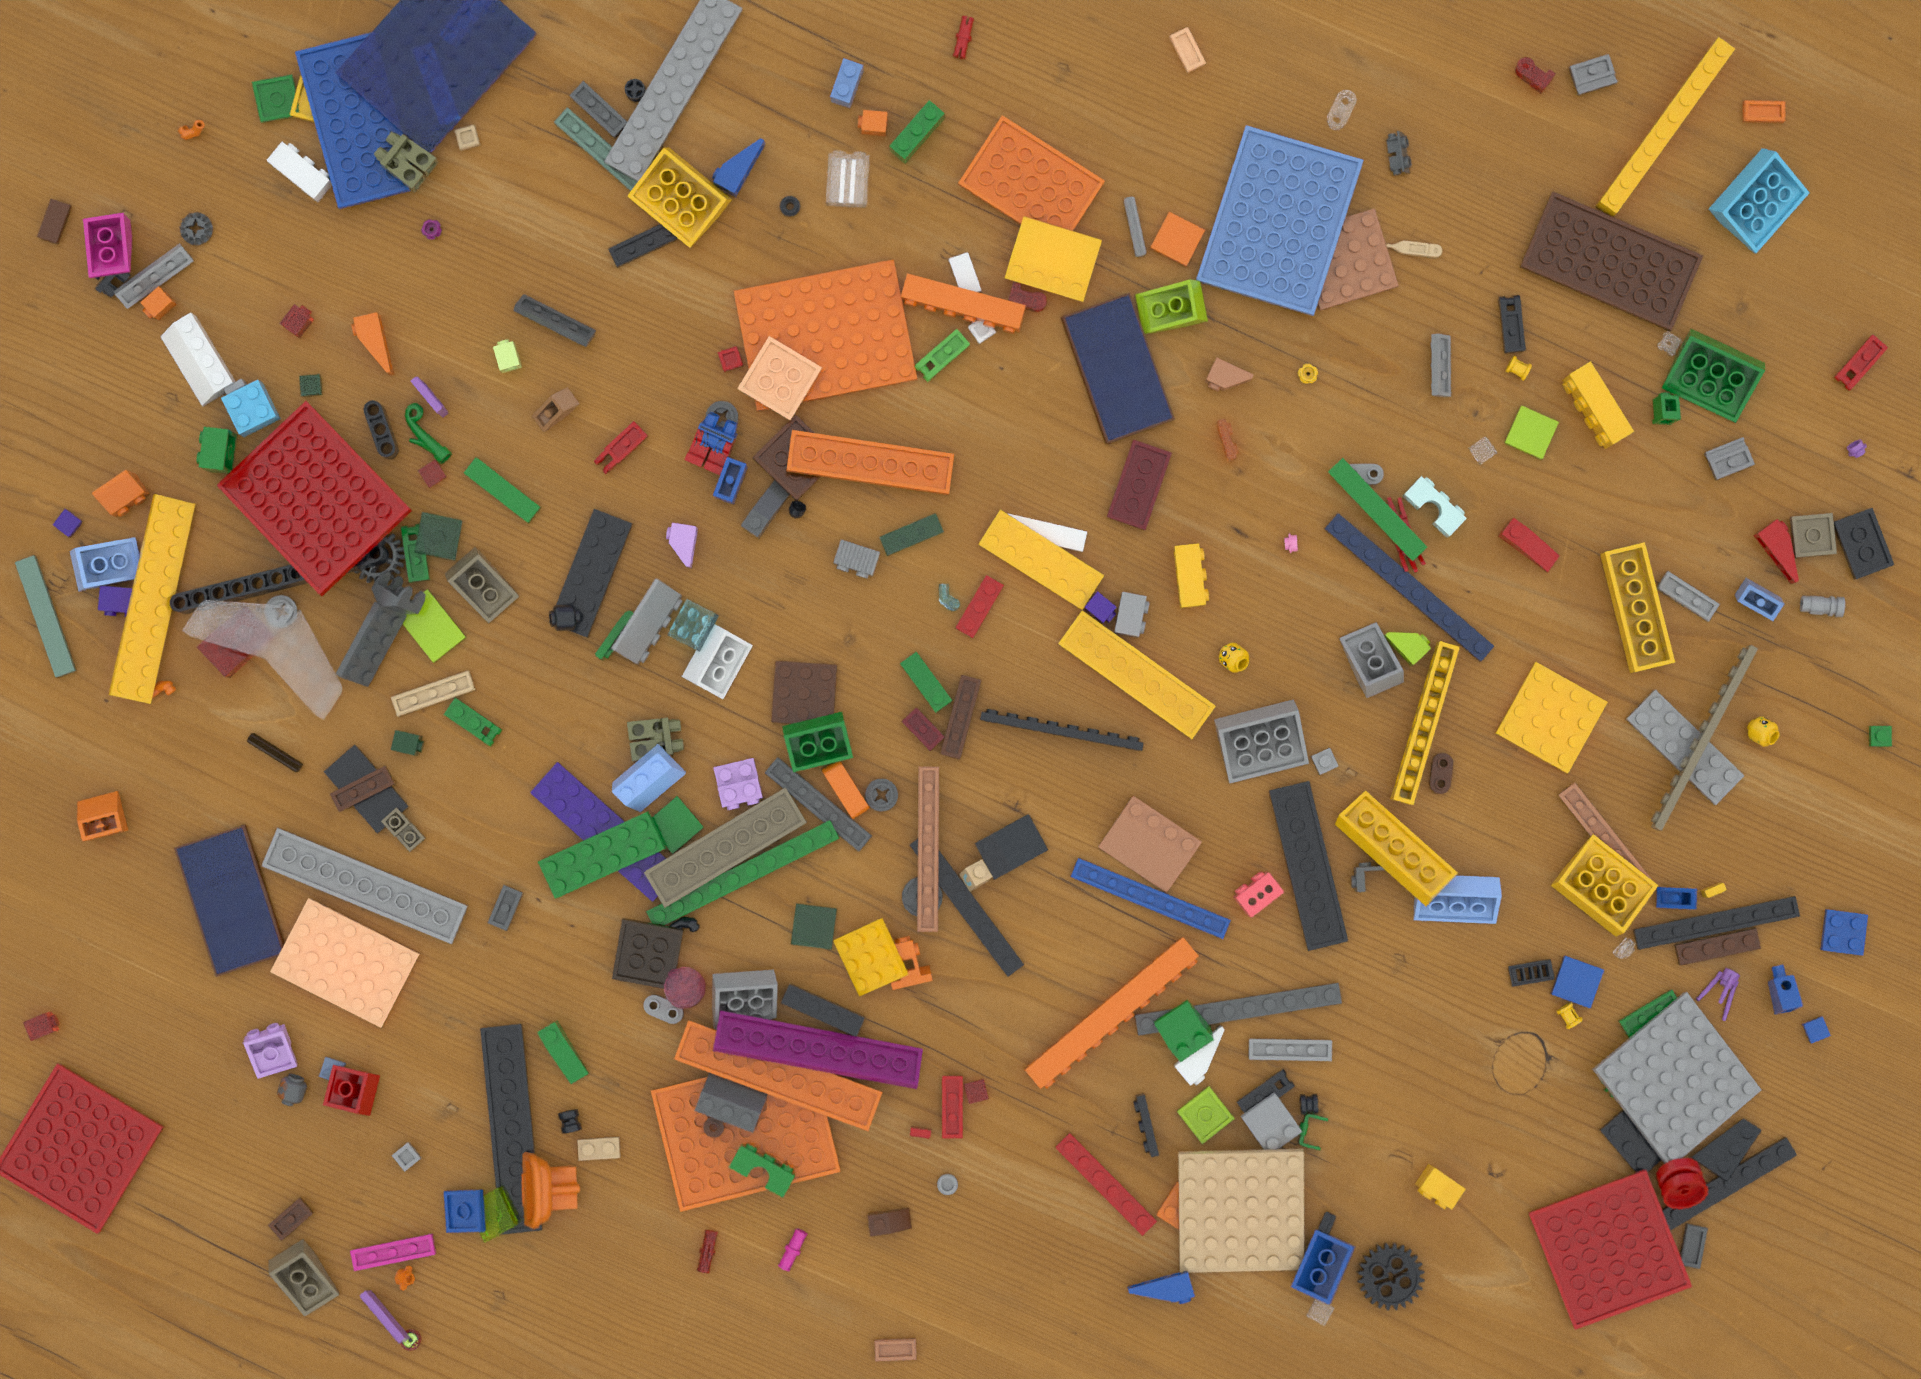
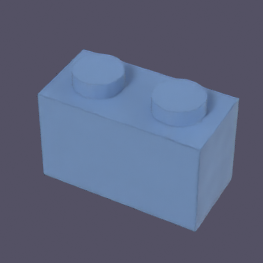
M843 58L830 95L831 102L851 108L864 71L862 64Z
M1745 578L1735 593L1738 602L1774 621L1784 606L1781 597L1748 578Z

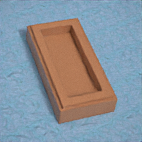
M916 1338L874 1340L875 1361L917 1360Z

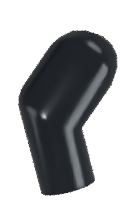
M682 917L671 924L670 927L689 928L691 932H696L700 925L695 918Z

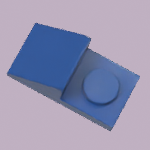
M1657 887L1656 908L1696 910L1697 889Z

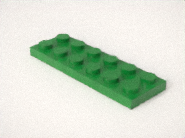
M649 811L546 857L538 861V864L556 899L666 849Z

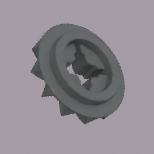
M198 212L188 213L182 219L181 226L179 227L183 239L192 245L204 244L210 239L213 232L211 220L206 215ZM197 222V225L204 229L197 230V233L194 234V231L189 229L188 227L191 228L195 226V223Z
M726 401L713 403L706 412L707 416L710 412L723 414L728 410L727 420L738 422L736 408ZM721 421L717 425L724 428L726 422Z
M876 779L868 785L865 798L872 809L887 811L896 804L898 791L891 781ZM875 788L881 791L889 789L885 795L888 802L883 799L874 801L878 796Z

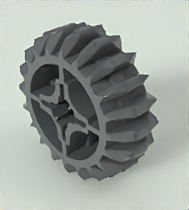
M387 534L378 545L386 548L385 544L387 542L393 551V559L388 558L386 562L391 565L385 570L390 572V579L393 580V572L396 574L401 573L396 569L397 566L404 567V564L399 562V559H405V555H399L400 552L404 551V547L397 548L401 541H394L396 535L391 534L388 537ZM380 549L374 552V554H378L377 552L379 551V555H381ZM378 565L370 567L369 571L362 569L354 573L361 572L359 578L362 580L367 576L366 582L371 583L374 578L375 583L376 579L383 572L375 573L376 569L378 570L380 567Z

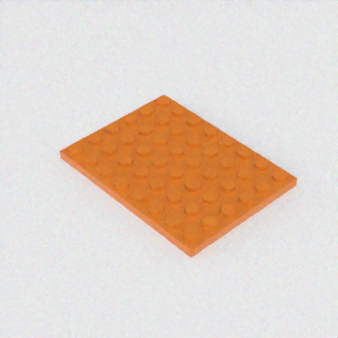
M894 259L734 291L749 369L769 336L822 367L821 372L802 403L917 380ZM755 400L757 411L769 409Z
M707 1077L651 1090L680 1212L768 1190L765 1186L769 1181V1174L765 1168L755 1167L747 1177L729 1168L741 1144L746 1145L749 1143L758 1148L756 1152L763 1156L767 1153L776 1158L775 1162L781 1166L783 1163L791 1166L794 1169L793 1172L796 1173L791 1184L841 1172L828 1116L768 1094L753 1133L723 1122V1133L716 1138L707 1136L703 1130L704 1122L710 1116L694 1111ZM711 1124L710 1129L716 1131L717 1125Z

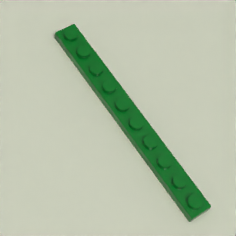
M831 820L722 873L669 906L664 907L663 904H660L646 912L651 923L666 925L840 838Z

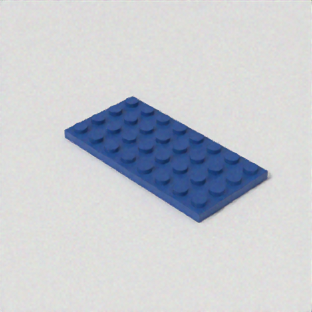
M375 32L296 51V58L338 209L411 191L401 181L383 169L380 162L374 156V153L380 146L387 152L393 147L386 142V138L391 132L400 136L403 134Z

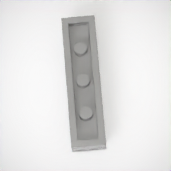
M179 243L117 288L114 293L128 309L192 263L193 259Z
M1249 1038L1248 1059L1332 1061V1040Z

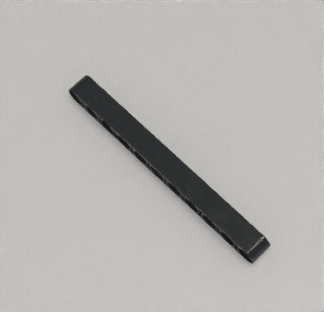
M377 544L347 573L386 563L389 558L388 550ZM380 549V557L374 559V552ZM287 565L177 593L171 597L170 607L176 612L189 614L296 587L308 582L302 576L296 579V569L292 565ZM282 574L283 579L281 583L277 584L276 578ZM262 579L263 585L257 589V582ZM243 584L244 589L240 594H238L237 588L239 585ZM223 589L224 595L219 599L218 592ZM204 594L205 599L199 604V596ZM184 599L185 605L180 609L179 603Z

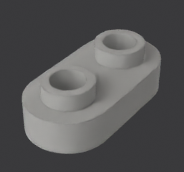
M1350 464L1368 485H1376L1383 479V469L1377 464ZM1370 471H1376L1377 476L1375 478L1371 477Z
M651 995L644 1001V1010L653 1017L670 1024L678 1023L683 1018V1008L673 1001L659 995ZM651 1002L657 1003L656 1009L650 1007ZM670 1010L676 1011L675 1017H670Z

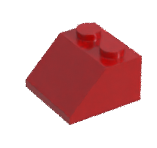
M333 1065L323 1105L370 1116L380 1075Z

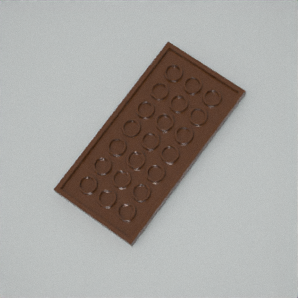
M1552 192L1520 268L1665 330L1672 331L1703 255Z

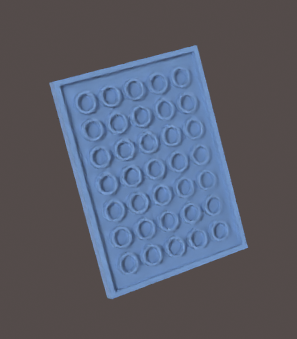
M1246 125L1196 281L1314 316L1364 160Z

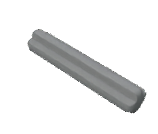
M1127 197L1124 199V205L1135 256L1142 257L1146 255V248L1134 197Z

